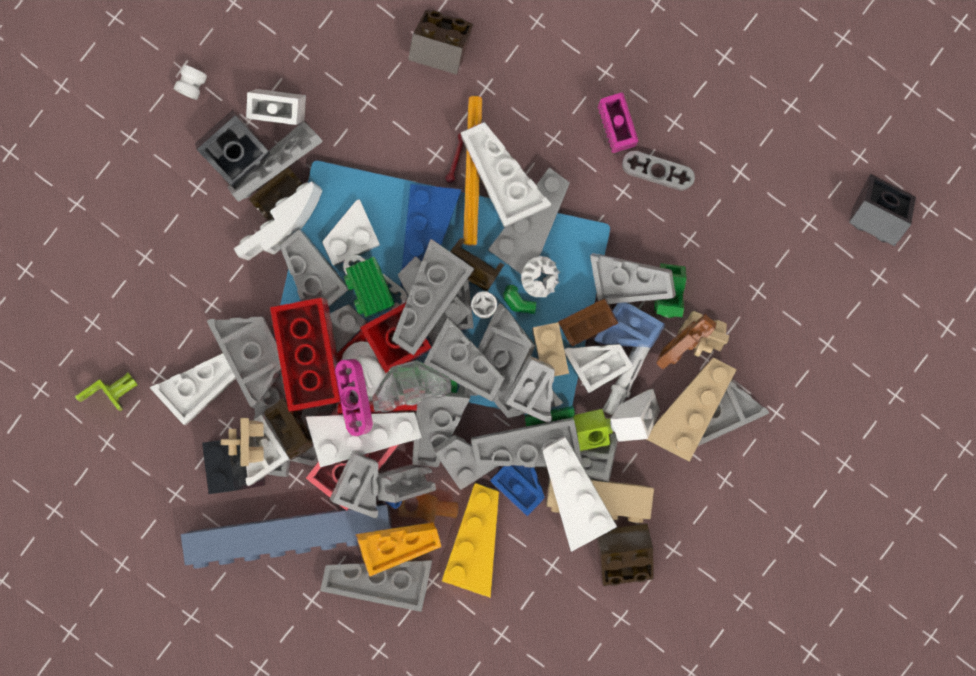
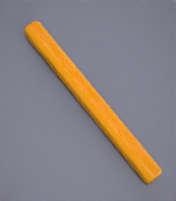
M480 96L469 97L467 130L482 122V97ZM468 150L466 154L463 239L465 240L464 245L473 246L477 244L480 175Z

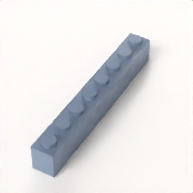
M387 503L376 504V509L378 510L377 518L352 509H340L187 531L181 534L185 565L193 564L195 569L207 567L209 562L219 561V565L234 563V558L244 557L245 561L260 559L261 554L270 553V557H280L286 555L285 551L295 550L296 554L311 552V547L321 546V550L337 548L336 544L345 542L347 546L359 545L356 534L392 529L389 505Z

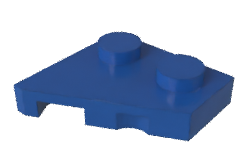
M519 465L503 466L490 480L526 516L545 498L534 467Z

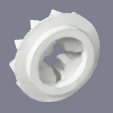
M534 257L523 268L521 276L522 285L531 296L547 297L548 294L555 292V286L560 283L558 280L560 271L557 269L556 263L548 257ZM541 272L548 274V276H546V278L543 279V283L541 281L534 280L541 275Z

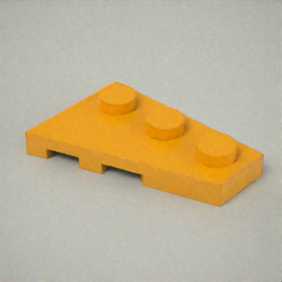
M434 523L356 534L369 576L441 547Z

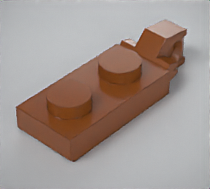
M706 314L696 322L690 323L661 349L656 364L662 369L670 363L676 364L682 357L683 352L687 349L692 350L699 343L701 337H709L715 330L717 323Z

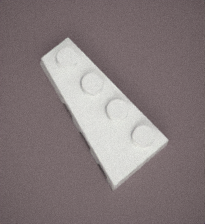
M485 122L461 132V137L504 227L551 206L549 200L537 189L535 183L528 178L517 161L505 150L503 144Z
M415 412L371 414L373 421L372 429L369 433L361 436H352L347 431L344 415L307 416V423L320 467L350 458L352 451L364 455L422 438ZM356 421V425L362 426V422Z
M566 436L543 447V454L571 552L616 528V523Z

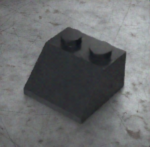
M234 110L195 143L196 150L232 187L270 154L264 144Z
M870 174L852 208L849 223L858 230L872 234L881 242H887L895 246L912 224L916 197Z
M221 440L202 443L208 494L231 492L266 485L265 477L250 486L247 485V468L240 465V445H237V455H229V445H221Z

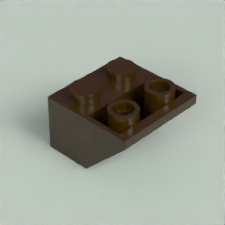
M425 9L413 33L408 60L457 75L463 62L474 24L462 18H452L443 15L439 11Z
M648 523L616 527L597 537L603 586H617L624 583L645 582L654 579L653 545Z

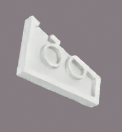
M221 354L160 384L151 386L150 389L183 425H187L236 378L224 354Z

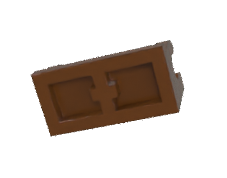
M606 298L558 321L569 344L572 346L618 324Z

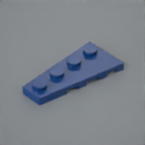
M410 184L401 271L415 257L422 262L430 239L439 245L443 244L462 189Z

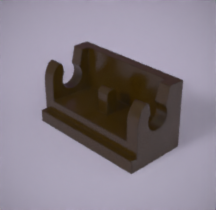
M287 167L248 200L260 211L264 218L270 221L274 219L270 211L276 207V203L283 198H289L295 194L296 189L303 183Z
M460 238L450 252L474 268L467 280L488 292L502 271L504 264L500 262L495 269L463 249L462 244L465 240Z
M285 398L280 399L279 402L264 411L290 460L295 459L314 447L312 437L298 411L289 412Z

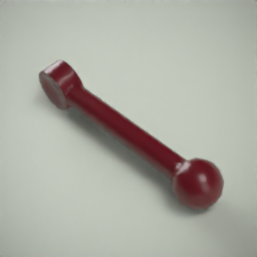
M461 133L458 134L459 143L450 172L445 176L447 183H453L455 180L454 172L464 144Z

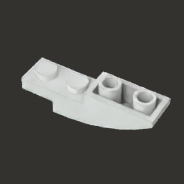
M313 182L304 183L296 189L295 194L289 198L286 197L279 200L275 205L276 207L270 211L275 220L265 222L260 227L261 230L254 235L244 237L240 241V245L234 248L238 257L249 261L263 250L271 254L281 250L280 245L296 231L302 229L312 215L322 193L320 186Z

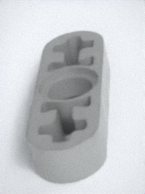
M639 151L628 152L622 160V168L628 175L683 191L688 189L695 180L694 172L689 167ZM633 157L638 158L637 163L645 165L646 160L650 161L646 168V174L642 173L643 167L636 166L634 170L631 169V164L627 163V160H632ZM655 164H661L665 168V175L661 178L654 177L651 173V167ZM670 168L674 169L672 172L674 175H680L682 172L686 173L685 177L689 179V182L685 181L681 185L679 184V179L671 177L670 181H667Z

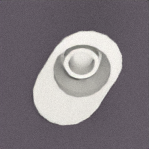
M368 342L354 343L344 352L342 360L356 359L360 362L369 402L378 400L389 389V372H384ZM351 368L346 369L347 374L352 373ZM355 382L348 383V385L353 386ZM352 390L353 394L358 397V394Z

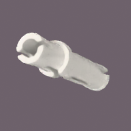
M632 348L628 358L633 367L622 373L615 385L612 384L610 388L612 392L602 409L605 413L613 416L618 405L624 403L626 397L629 398L631 394L629 391L650 348Z

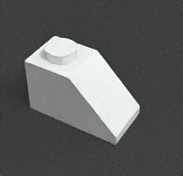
M647 390L618 405L610 420L611 429L616 433L618 441L648 439L660 412L654 390Z

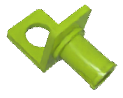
M127 372L126 375L110 386L108 384L105 385L99 379L76 395L75 398L82 402L102 388L119 411H122L123 408L118 402L120 401L119 398L138 385Z

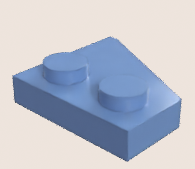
M627 302L617 303L613 313L618 324L598 333L594 340L597 344L601 345L620 344L621 346L652 348L665 325Z

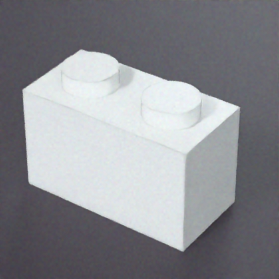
M255 89L247 93L246 118L297 125L304 121L306 95Z

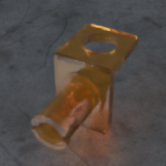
M426 493L415 497L418 500L416 510L412 512L407 511L405 508L406 500H403L397 512L398 516L423 518L434 523L435 516L456 518L458 502L438 501L437 496Z

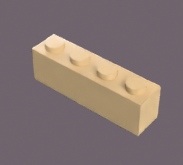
M549 476L546 505L547 507H552V512L560 513ZM591 480L613 520H617L618 515L627 516L628 521L643 523V519L651 518L653 487Z

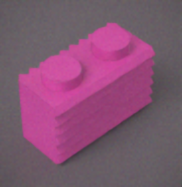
M623 92L602 98L597 109L600 110V118L603 119V128L606 129L605 133H607L606 137L609 139V147L612 148L611 152L616 153L635 147L639 141Z

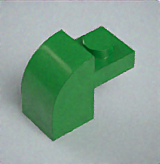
M660 263V268L672 270L676 295L674 298L655 300L654 311H656V314H661L667 318L683 317V294L687 279L686 266Z

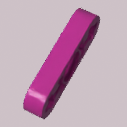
M356 359L342 360L337 364L335 373L345 426L352 436H361L369 433L373 426L363 369L360 362ZM351 368L352 373L347 374L346 369ZM355 382V385L348 386V383ZM352 390L359 397L356 405L350 401V392ZM360 408V412H353V410ZM356 421H361L362 426H357Z

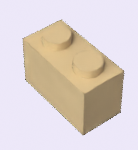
M559 322L533 327L532 332L538 360L553 366L554 377L569 374Z

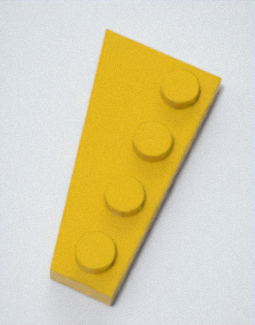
M477 483L474 484L442 578L443 582L487 597H491L499 498L498 490Z

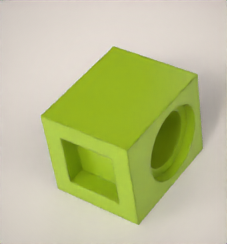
M602 409L576 414L572 417L574 418L580 451L610 445L609 434H612L613 431L610 425V418L605 419Z

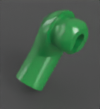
M510 284L505 287L503 299L512 311L535 314L536 301L523 300L518 293V287Z

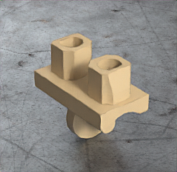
M692 311L679 328L678 334L703 315ZM714 320L717 323L715 330L709 337L700 338L699 343L694 347L693 355L699 357L702 351L711 354L713 349L721 351L729 339V335H726L727 324Z
M240 418V439H237V429H229V439H221V445H229V455H237V445H240L241 466H249V463L264 461L263 446L249 447L250 436H263V422L249 421V418Z

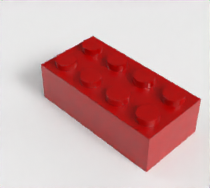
M321 297L270 307L288 411H298L340 403L335 373L339 361L328 300Z

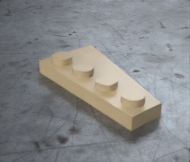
M711 358L690 382L688 387L657 420L646 440L690 462L737 369L715 358Z

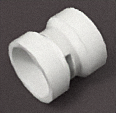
M183 65L180 72L182 75L181 79L176 82L173 89L197 100L200 94L199 87L205 83L207 75L192 67Z
M489 292L477 293L471 301L473 313L479 318L487 319L491 317L497 308L496 298Z

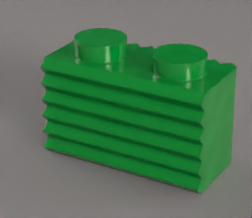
M375 257L346 268L348 275L344 276L348 289H354L358 299L354 300V304L359 315L364 313L365 317L369 318L396 306Z

